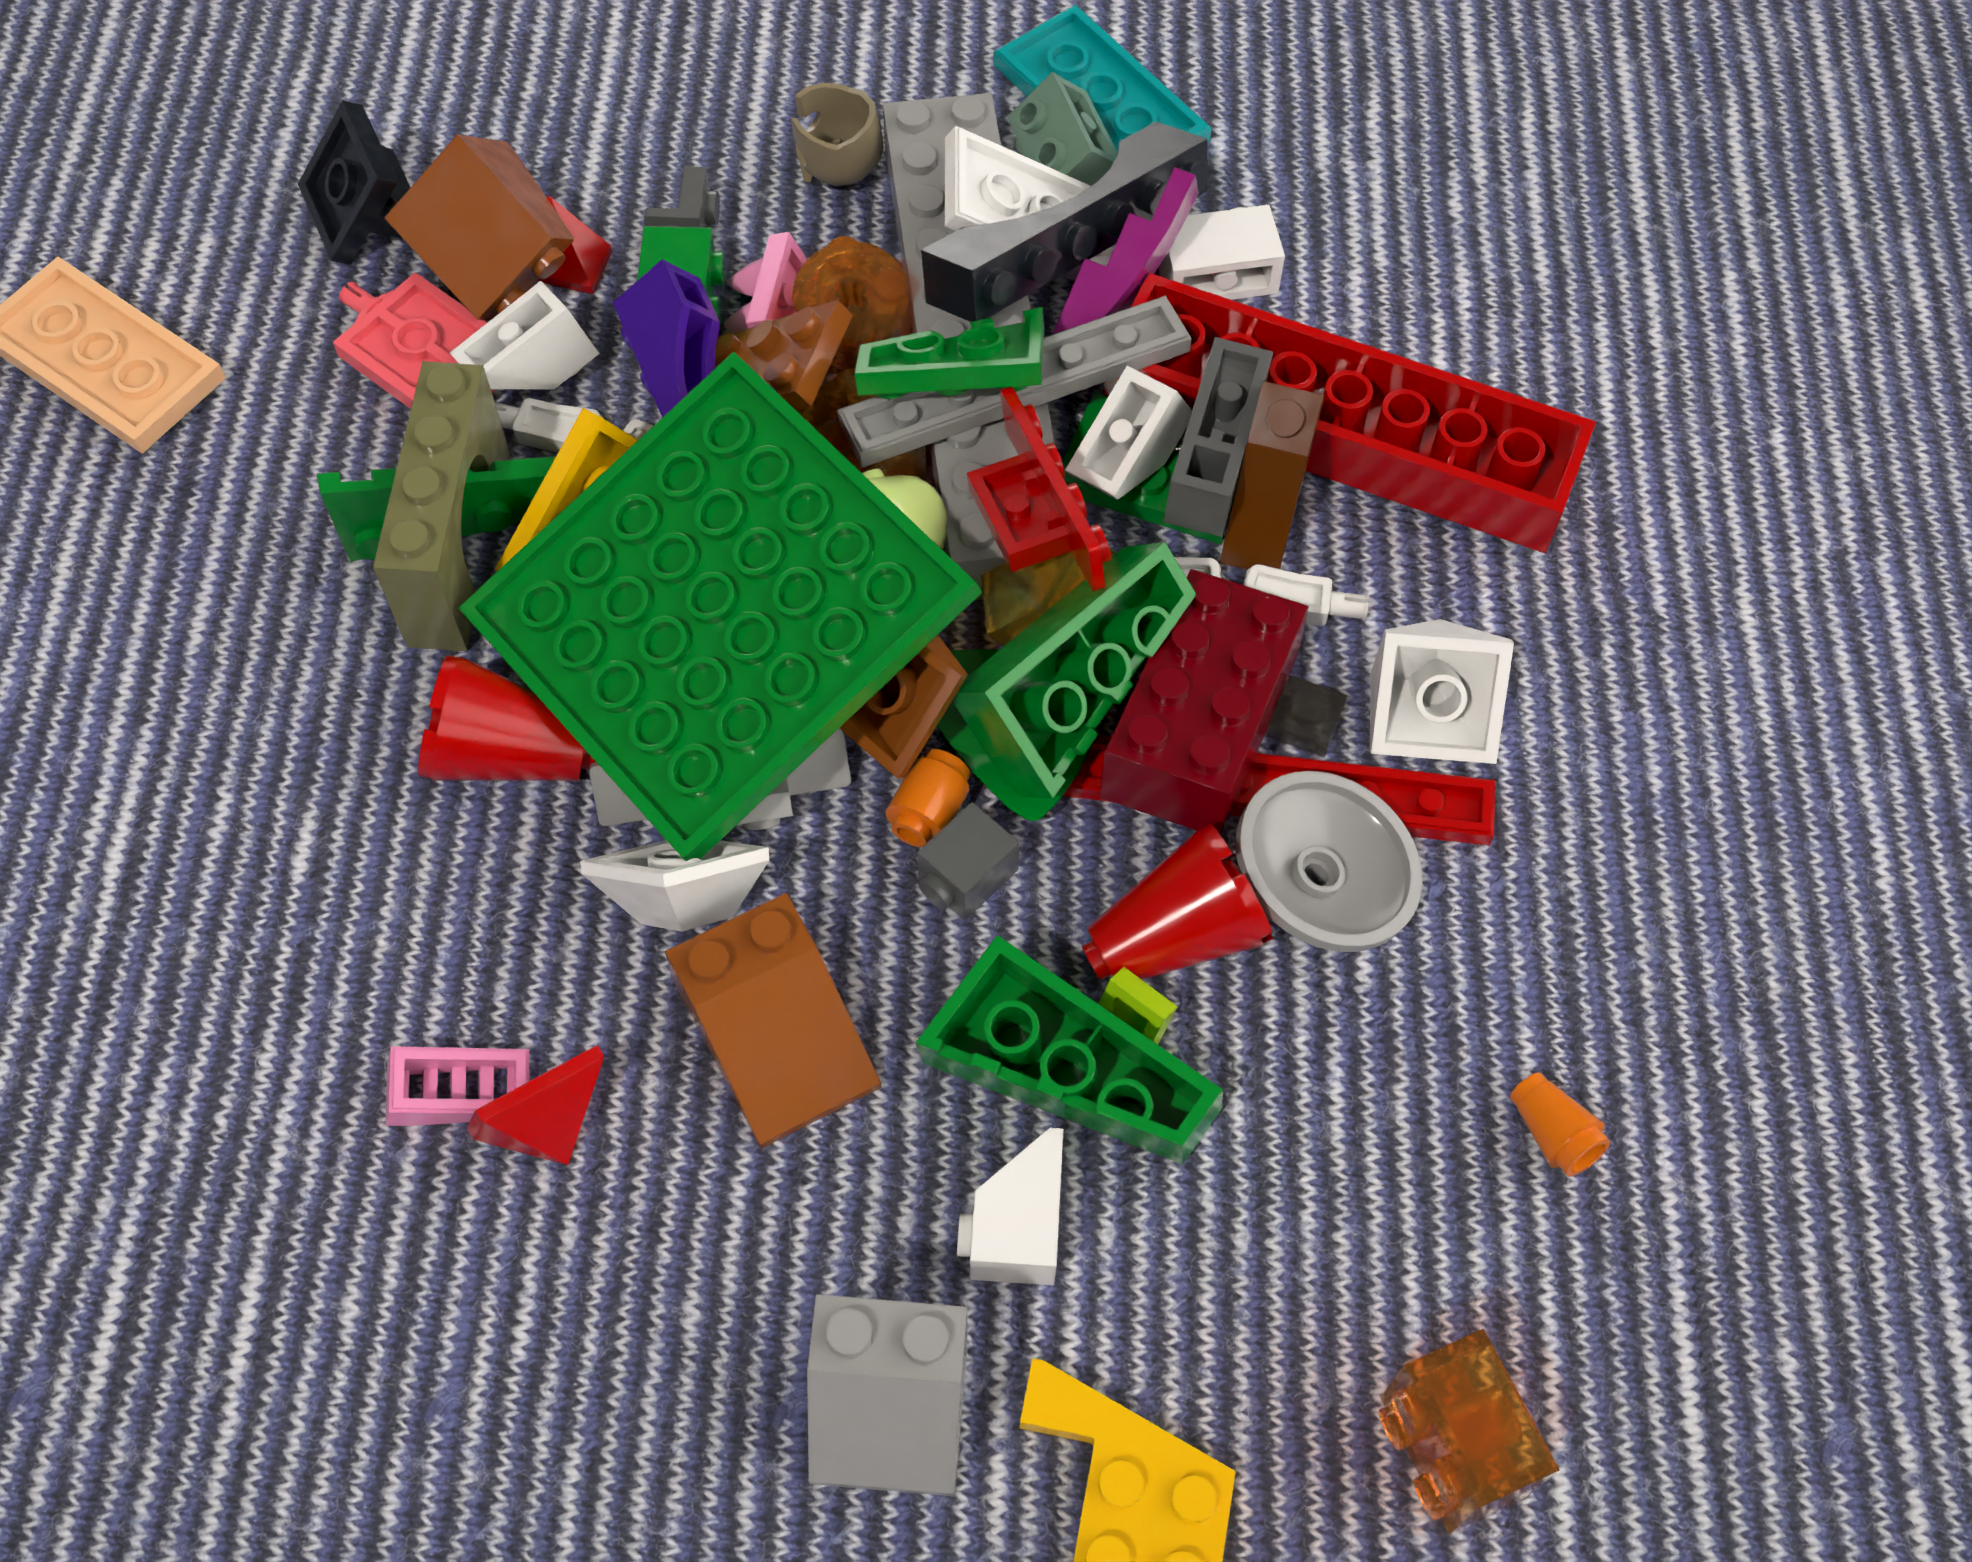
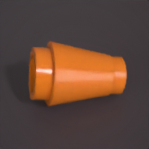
M1541 1072L1528 1076L1512 1091L1510 1095L1511 1101L1517 1106L1518 1112L1551 1168L1560 1167L1567 1176H1575L1593 1165L1609 1148L1610 1140L1602 1132L1604 1123L1554 1083L1548 1081Z

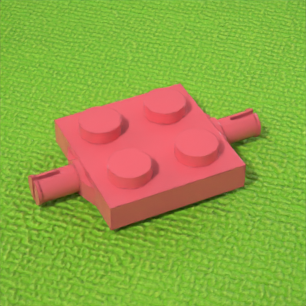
M415 272L396 289L379 297L372 296L356 282L347 283L349 289L345 286L341 289L339 300L359 315L355 323L333 341V345L339 358L411 409L422 361L458 364L450 352L487 322L485 320H477L465 306Z

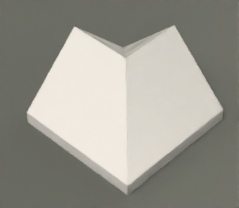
M1442 619L1384 630L1371 671L1370 753L1497 764L1514 642L1508 638Z
M664 840L580 861L581 873L640 924L682 932L732 918L769 862V849L763 846L719 841L701 859L693 858L685 861Z

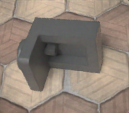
M684 166L678 209L646 208L644 214L645 226L709 228V225H718L720 215L719 192L710 191L707 167Z

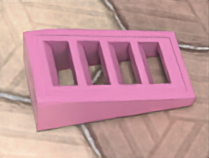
M391 1046L387 1063L385 1126H421L470 1122L476 1109L495 1100L494 1069H507V1093L529 1082V1049ZM466 1071H479L478 1099H466ZM451 1072L450 1099H437L438 1073ZM422 1074V1098H409V1075Z

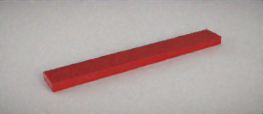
M1097 735L1092 742L1087 759L1063 796L1108 801L1100 798L1104 754L1112 736ZM1257 753L1231 816L1241 817L1245 807L1255 794L1267 783L1280 776L1294 772L1318 771L1347 778L1373 792L1396 813L1411 837L1490 846L1494 837L1495 780Z

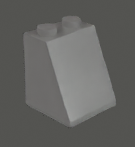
M816 1294L807 1367L809 1484L955 1497L967 1361V1307Z

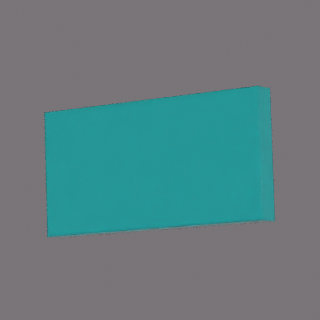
M1076 4L994 51L993 65L1026 96L1051 72L1087 91L1117 153L1119 141L1154 122L1207 138V143L1210 142L1212 128Z

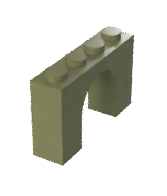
M422 361L373 565L375 574L408 648L468 651L473 624L459 609L475 593L465 564L461 537V513L465 481L469 469L473 472L488 471L494 461L508 460L510 454L483 365Z

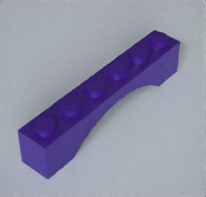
M661 259L612 303L623 326L620 329L621 335L626 344L634 351L642 370L640 374L641 382L653 396L663 418L715 369V349L720 321L701 279Z

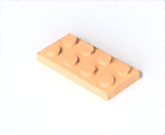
M56 257L0 305V356L142 454L226 379L219 363L60 257Z

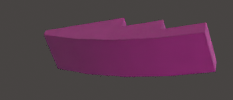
M1174 167L1152 220L1150 221L1129 213L1107 266L1084 259L1052 335L1130 308L1148 272L1154 274L1171 249L1199 194L1196 175Z

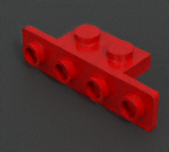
M1013 387L1001 389L1000 397L1005 429L1018 455L968 472L967 479L969 490L1011 572L1071 552L1091 590L1094 592L1105 588L1103 563L1110 561L1111 555L1102 528L1098 524L1089 526L1086 520V505L1081 491L1076 483L1067 485L1064 481V468L1059 452L1054 443L1044 445L1041 424L1033 405L1023 406Z

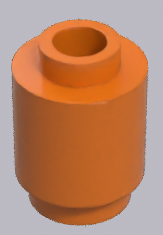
M930 749L926 751L923 757L915 760L885 812L888 821L892 825L891 830L897 838L911 846L924 847L956 817L970 790L968 780L971 773L962 760L949 752L939 749Z

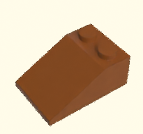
M937 635L839 729L897 779L905 778L968 674L939 635Z
M787 893L665 951L674 983L760 1149L882 1088L881 1081L825 963Z

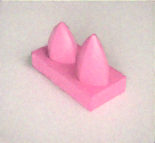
M790 232L769 235L763 258L749 263L726 281L727 285L734 291L752 297L751 302L739 308L724 322V327L728 332L736 333L755 327L762 321H773L794 314L804 308L814 269Z

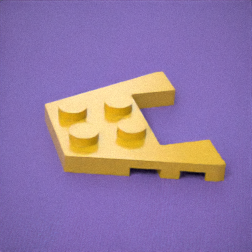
M1032 1358L1019 1428L1091 1443L1093 1445L1073 1562H1222L1236 1471L1046 1361Z

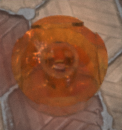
M840 236L829 242L828 246L815 252L800 268L792 291L795 313L804 307L813 308L838 299L853 315L828 369L829 372L840 376H854L860 345L910 335L911 310L908 279L899 263L885 250L869 243L856 241L849 236Z

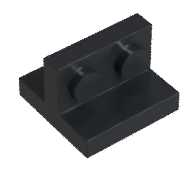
M342 100L302 174L298 186L330 260L351 265L369 232L402 238L388 223L385 216L411 187L394 150L380 144L363 105Z

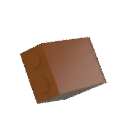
M460 134L453 138L385 216L388 223L477 320H492L526 293L538 279H546L555 273L566 259L563 252L575 240L517 153L506 141Z

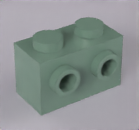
M1053 72L1007 117L1017 137L1014 142L1015 147L1021 155L1090 186L1097 183L1109 171L1118 155L1087 91Z

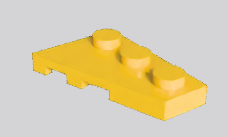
M582 408L494 570L498 571L634 445L638 439L602 417Z

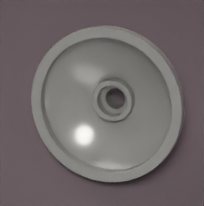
M1318 771L1294 772L1280 776L1263 786L1242 812L1237 826L1235 842L1240 873H1244L1264 913L1292 936L1310 945L1330 951H1365L1380 946L1392 939L1413 917L1422 892V868L1417 848L1401 819L1382 799L1370 790L1352 780L1331 773Z

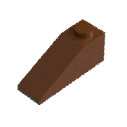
M1266 381L1262 382L1219 563L1246 570L1259 564L1276 569L1281 568L1324 403V395Z

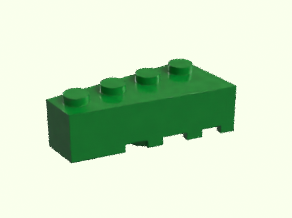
M1165 542L1123 547L1111 557L1110 561L1103 564L1105 588L1093 592L1086 579L971 673L952 700L1005 783L1022 797L1054 798L1066 781L1062 775L1076 755L1085 754L1098 735L1094 731L1109 708L1112 704H1120L1133 686L1129 680L1145 658L1153 657L1196 596L1194 589Z
M998 935L915 1042L923 1063L1180 1164L1185 1162L1222 1110L1223 1089Z

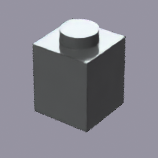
M971 802L917 852L919 888L925 897L937 908L946 910L949 907L965 921L1018 871L1019 841Z

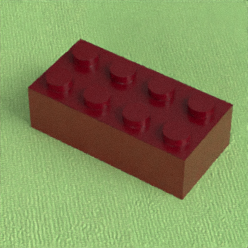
M1190 569L1186 578L1194 589L1196 596L1153 657H1149L1105 750L1100 798L1196 831L1211 823L1222 837L1298 657L1309 606Z

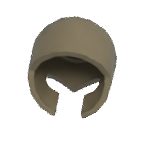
M822 82L807 86L796 94L798 116L806 118L816 111V116L807 130L801 126L797 118H791L797 156L800 161L804 182H811L813 176L821 183L829 185H852L861 181L876 169L884 149L883 135L875 102L865 91L841 84Z

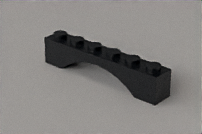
M1154 122L1119 141L1118 155L1109 171L1097 183L1079 195L1054 207L1024 217L962 227L921 249L926 303L969 322L987 319L1083 263L1084 259L1089 260L1115 245L1129 213L1151 221L1174 167L1196 175L1198 196L1208 191L1207 138Z

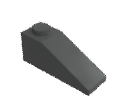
M1215 337L1171 478L1164 516L1165 523L1219 537L1223 536L1237 488L1262 382L1266 381L1273 351Z

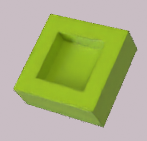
M1125 967L1109 980L1098 1003L1157 1045L1178 1007Z

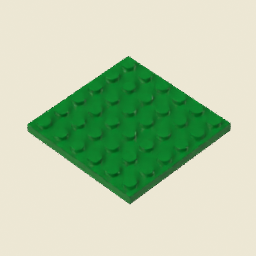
M733 351L472 594L459 609L685 861L693 858L701 859L966 609L982 591L977 583Z

